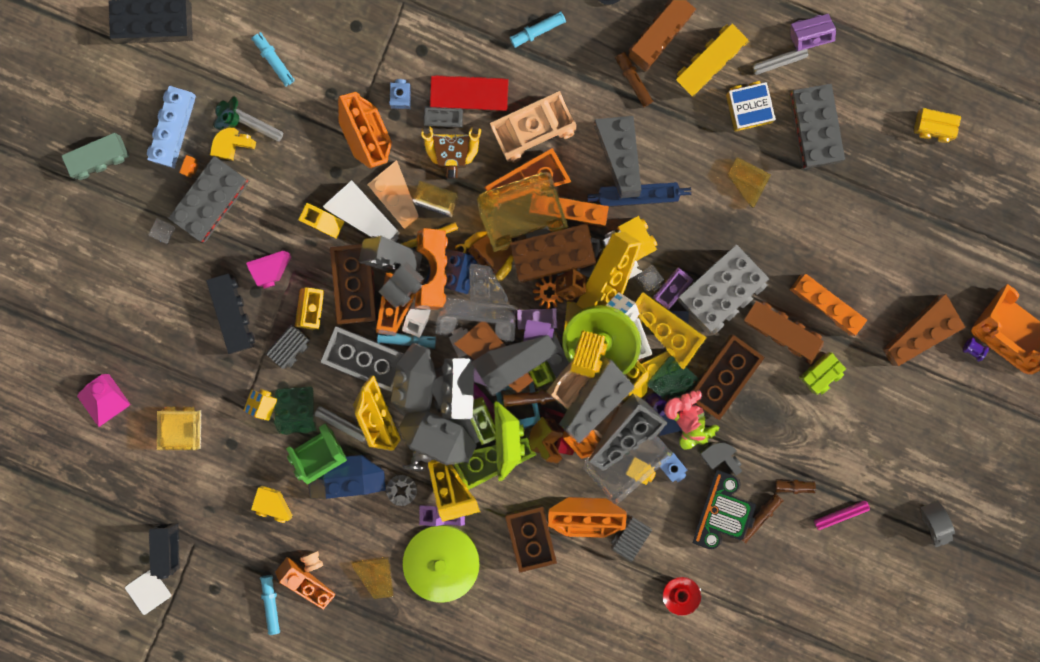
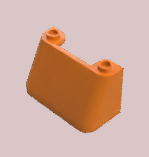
M1007 284L1000 289L972 327V333L1023 373L1035 374L1040 371V321L1015 303L1019 298V294L1013 287Z

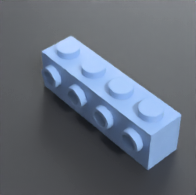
M169 86L168 90L165 91L163 101L165 102L163 108L158 113L159 122L152 133L154 139L152 145L148 147L147 160L175 169L196 95L192 92Z

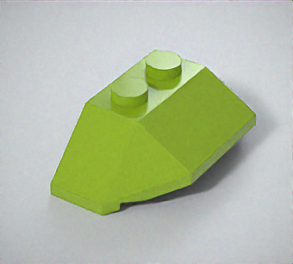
M494 402L498 481H503L521 461V456H525V447L520 441V436H524V427L501 403Z

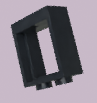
M179 523L158 524L149 529L150 576H157V579H167L180 569Z

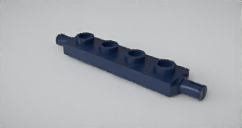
M677 182L641 185L640 197L620 198L616 186L601 187L599 194H587L588 202L599 201L600 205L609 207L678 202L680 196L691 195V187L679 188Z

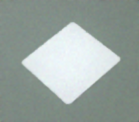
M150 570L125 587L143 615L171 597L170 592L161 579H157V576H150Z

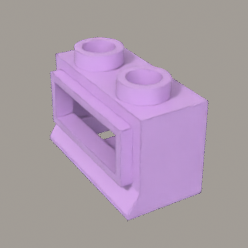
M556 308L517 310L518 329H525L527 320L549 323L551 328H557Z

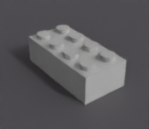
M335 326L321 363L364 381H367L370 376L374 375L379 387L392 392L396 364L404 354Z

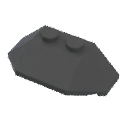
M412 343L396 364L391 402L403 416L406 413L430 411L436 374L430 358V350L417 343Z
M429 411L406 413L398 428L409 449L444 465L469 462L477 446L462 426Z

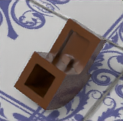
M542 417L533 426L529 436V446L532 452L540 453L544 461L559 463L563 458L554 443L563 435V432L555 419Z

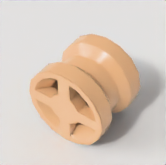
M318 551L300 557L301 562L305 564V572H310L323 566L322 561L318 558Z

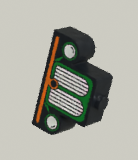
M721 470L716 471L692 542L693 544L712 550L721 545L723 540L722 534L743 540L746 537L748 528L752 529L755 522L753 514L756 504L734 495L741 488V482L737 476Z

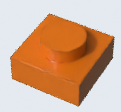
M186 155L179 173L191 178L197 172L198 160Z

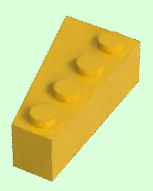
M733 23L730 26L726 24L718 32L720 36L716 40L712 38L704 46L706 50L702 54L698 52L690 60L692 64L688 68L684 66L677 73V82L691 96H694L714 74L718 73L725 66L728 60L732 59L739 52L742 46L749 42Z
M626 232L612 233L586 284V293L580 296L577 305L582 309L597 305L606 306L618 292L623 294L642 242Z

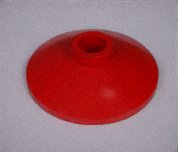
M677 577L666 584L663 590V602L666 608L673 614L679 616L689 615L700 605L701 591L692 579ZM679 592H684L683 598L678 597Z

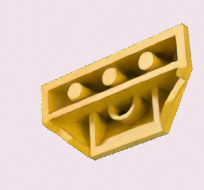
M373 375L368 378L361 388L353 404L354 412L369 447L394 451L401 438Z

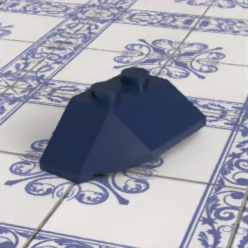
M363 455L346 456L347 461L308 484L310 499H329L385 491L384 470Z

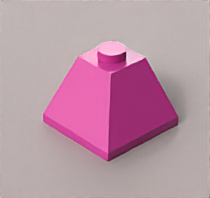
M281 251L247 262V267L257 286H263L264 289L275 286L274 282L280 280L291 259V254Z
M110 374L100 375L86 385L77 395L98 427L131 405Z

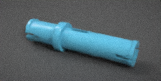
M559 11L551 17L531 27L527 26L523 31L510 36V41L514 48L527 41L531 42L535 37L566 23L565 17Z
M262 32L259 35L258 33L254 35L251 40L261 51L260 55L266 58L284 86L287 87L292 84L295 79L274 52L275 48L270 46Z
M396 333L395 336L379 334L377 342L406 346L417 343L423 347L435 349L436 336H421L419 338L411 334Z
M272 575L260 577L263 593L261 594V599L264 600L269 635L280 633L275 601L277 594L274 592Z

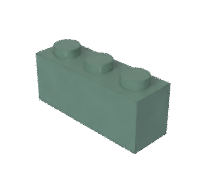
M116 133L62 155L70 177L78 180L88 178L92 172H102L107 169L106 166L111 164L123 163L124 159L129 157L121 136Z

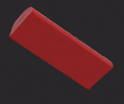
M432 75L430 107L507 111L509 79Z

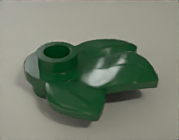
M232 96L229 102L224 100L218 102L215 109L217 118L213 123L214 128L217 130H222L225 127L234 128L238 124L239 114L236 113L238 100L235 96Z

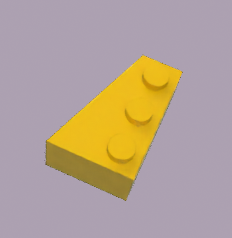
M436 460L428 462L437 509L442 522L480 512L476 499L472 496L465 483H463L452 464L444 465Z

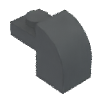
M713 442L698 452L711 469L724 461L734 475L742 472L739 467L742 465L736 456H731L737 450L727 443Z
M939 500L921 507L922 519L930 530L931 540L935 548L953 541L952 535L955 534L953 524Z

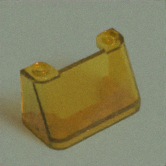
M543 172L483 192L477 197L479 213L494 252L506 250L512 242L511 238L548 226L550 231L554 232L569 228L552 175L549 172Z

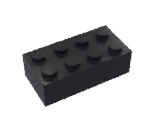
M109 0L110 39L116 44L193 41L192 3L189 0Z

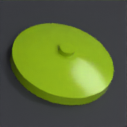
M597 305L582 309L570 319L563 334V350L569 363L573 360L581 332L584 330L585 332L588 331L589 333L592 332L593 334L605 336L604 343L607 344L605 355L601 356L610 359L624 375L634 367L641 351V337L637 326L625 313L610 306Z
M449 525L430 526L418 532L409 542L403 557L404 576L411 589L420 597L433 602H450L466 594L475 583L479 572V554L472 539L462 530Z

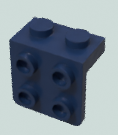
M445 249L447 264L444 274L447 277L444 288L468 294L472 285L473 274L477 267V261L469 254ZM429 267V271H428V274H427L426 282L428 281V279H429V277H430V273H431L430 267Z

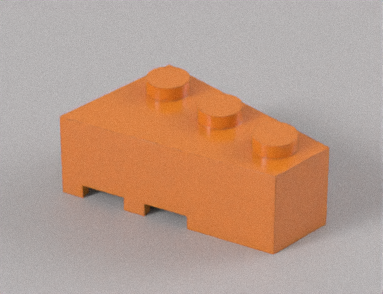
M386 273L384 285L393 276L392 273ZM413 292L409 296L411 300L404 307L400 305L397 308L382 296L376 333L396 335L415 300Z

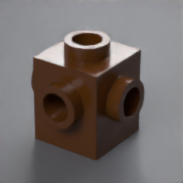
M572 269L556 277V294L565 300H574L586 293V276Z

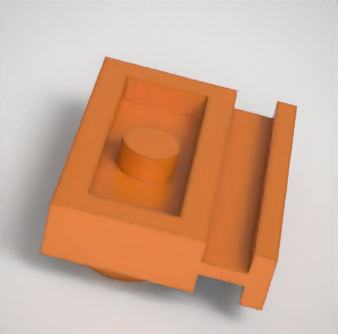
M593 430L580 443L571 438L566 431L563 432V439L581 459L590 457L601 440Z

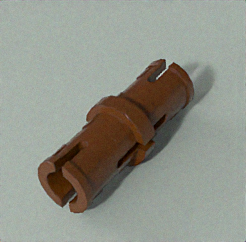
M793 479V481L776 480L775 491L789 492L796 495L798 493L815 494L816 483L815 481H798V479Z

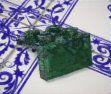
M669 356L651 377L647 385L663 400L668 402L674 397H681V395L688 393L695 386L699 378L688 368L682 369L675 360V357Z
M299 387L276 390L275 398L277 402L275 404L274 424L278 433L289 435L296 432L309 433L317 431V423L314 417L313 388Z

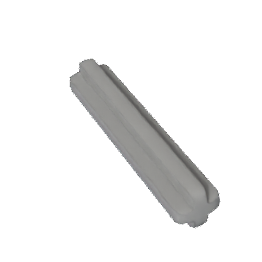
M807 49L801 51L794 50L756 63L752 66L755 75L804 59L808 56Z
M236 109V113L239 114V122L276 141L282 139L284 134L282 131Z
M322 406L317 408L315 412L316 417L361 442L366 439L360 427Z

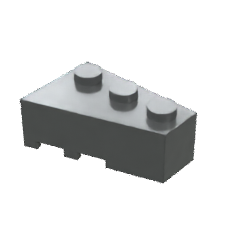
M382 235L371 236V238L363 240L359 263L395 273L403 264L408 262L419 273L423 254Z

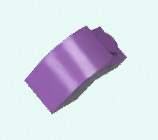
M436 503L420 505V525H465V516L442 522Z

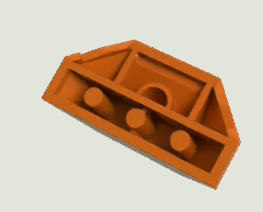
M357 92L340 96L338 98L339 124L354 158L369 168L387 163L392 141L377 108L366 99L360 97V94Z
M567 497L549 509L548 527L554 528L557 532L567 537L605 538L619 530L625 529L627 512L606 498Z

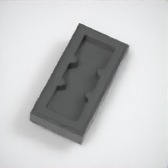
M425 106L424 126L462 128L463 109Z

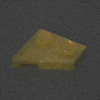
M737 157L728 173V177L749 206L754 208L771 174Z
M389 557L351 563L353 569L374 599L394 596Z

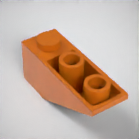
M288 557L275 571L281 584L323 610L335 596V593L309 572H305L302 566Z

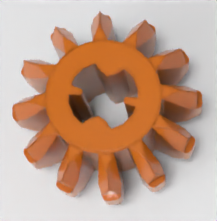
M552 276L549 277V283H546L543 277L541 280L544 285L542 286L537 282L535 285L540 290H533V293L540 294L534 300L542 299L539 304L540 307L543 306L544 302H547L546 309H550V302H552L554 308L557 307L555 300L560 303L563 302L558 297L559 295L556 294V281L554 284L552 283ZM549 287L552 288V291H555V295H551V298H547V294L544 295V291H547Z

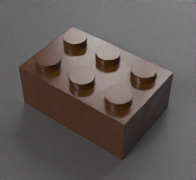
M543 504L505 513L519 573L557 564Z

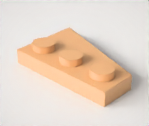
M396 160L367 185L401 226L406 229L419 218V215Z

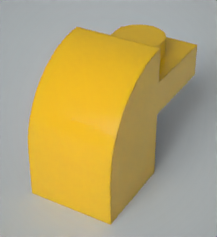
M226 128L215 136L210 155L219 159L233 161L236 146L255 150L256 142L249 135L240 134L238 137L239 131L235 128Z

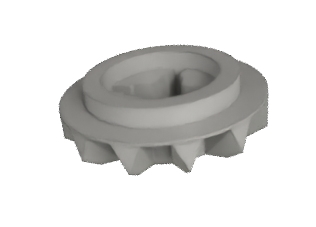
M398 475L393 477L387 484L386 494L389 501L395 505L405 506L416 497L417 487L410 477ZM396 484L401 488L408 485L405 490L406 496L403 494L395 496L398 491Z

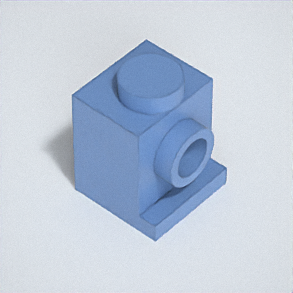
M396 79L395 83H390L391 109H410L411 85L406 83L404 79ZM398 90H403V94L401 96H398L396 94Z
M672 451L657 462L658 466L672 482L675 480L679 482L686 476L685 472L687 469ZM673 465L677 466L676 472H671Z

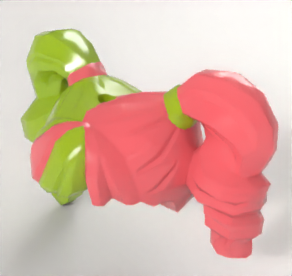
M699 390L683 394L681 397H674L665 405L664 413L669 419L675 420L682 429L679 445L684 450L691 449L697 444L704 445L708 442V439L715 436V432L719 431V426L717 425L705 428L703 409L700 406L693 405L697 400L701 399V392Z

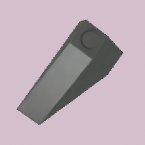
M546 335L488 351L474 360L472 364L493 396L558 353L559 350L550 336Z

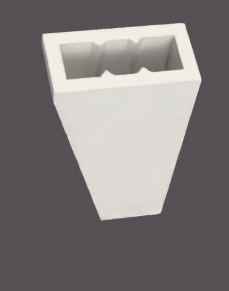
M352 180L323 206L332 214L370 237L382 235L395 242L399 239L398 235L400 233Z

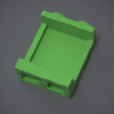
M326 424L319 427L321 434L296 449H292L290 446L286 448L289 454L287 458L291 465L295 467V476L299 481L302 479L307 485L347 461L334 432Z

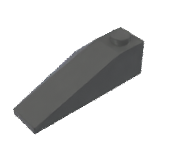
M633 393L620 407L588 461L601 470H606L621 460L627 452L632 449L635 451L639 448L638 445L647 439L650 441L655 438L665 427L667 421L646 401Z

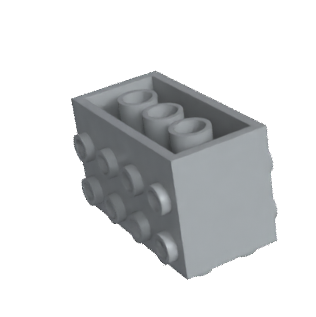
M736 245L678 298L677 302L689 312V315L708 335L711 332L716 334L724 326L723 321L725 319L730 321L739 312L737 308L740 306L744 308L754 299L752 297L754 293L758 295L768 286L766 282L769 278Z

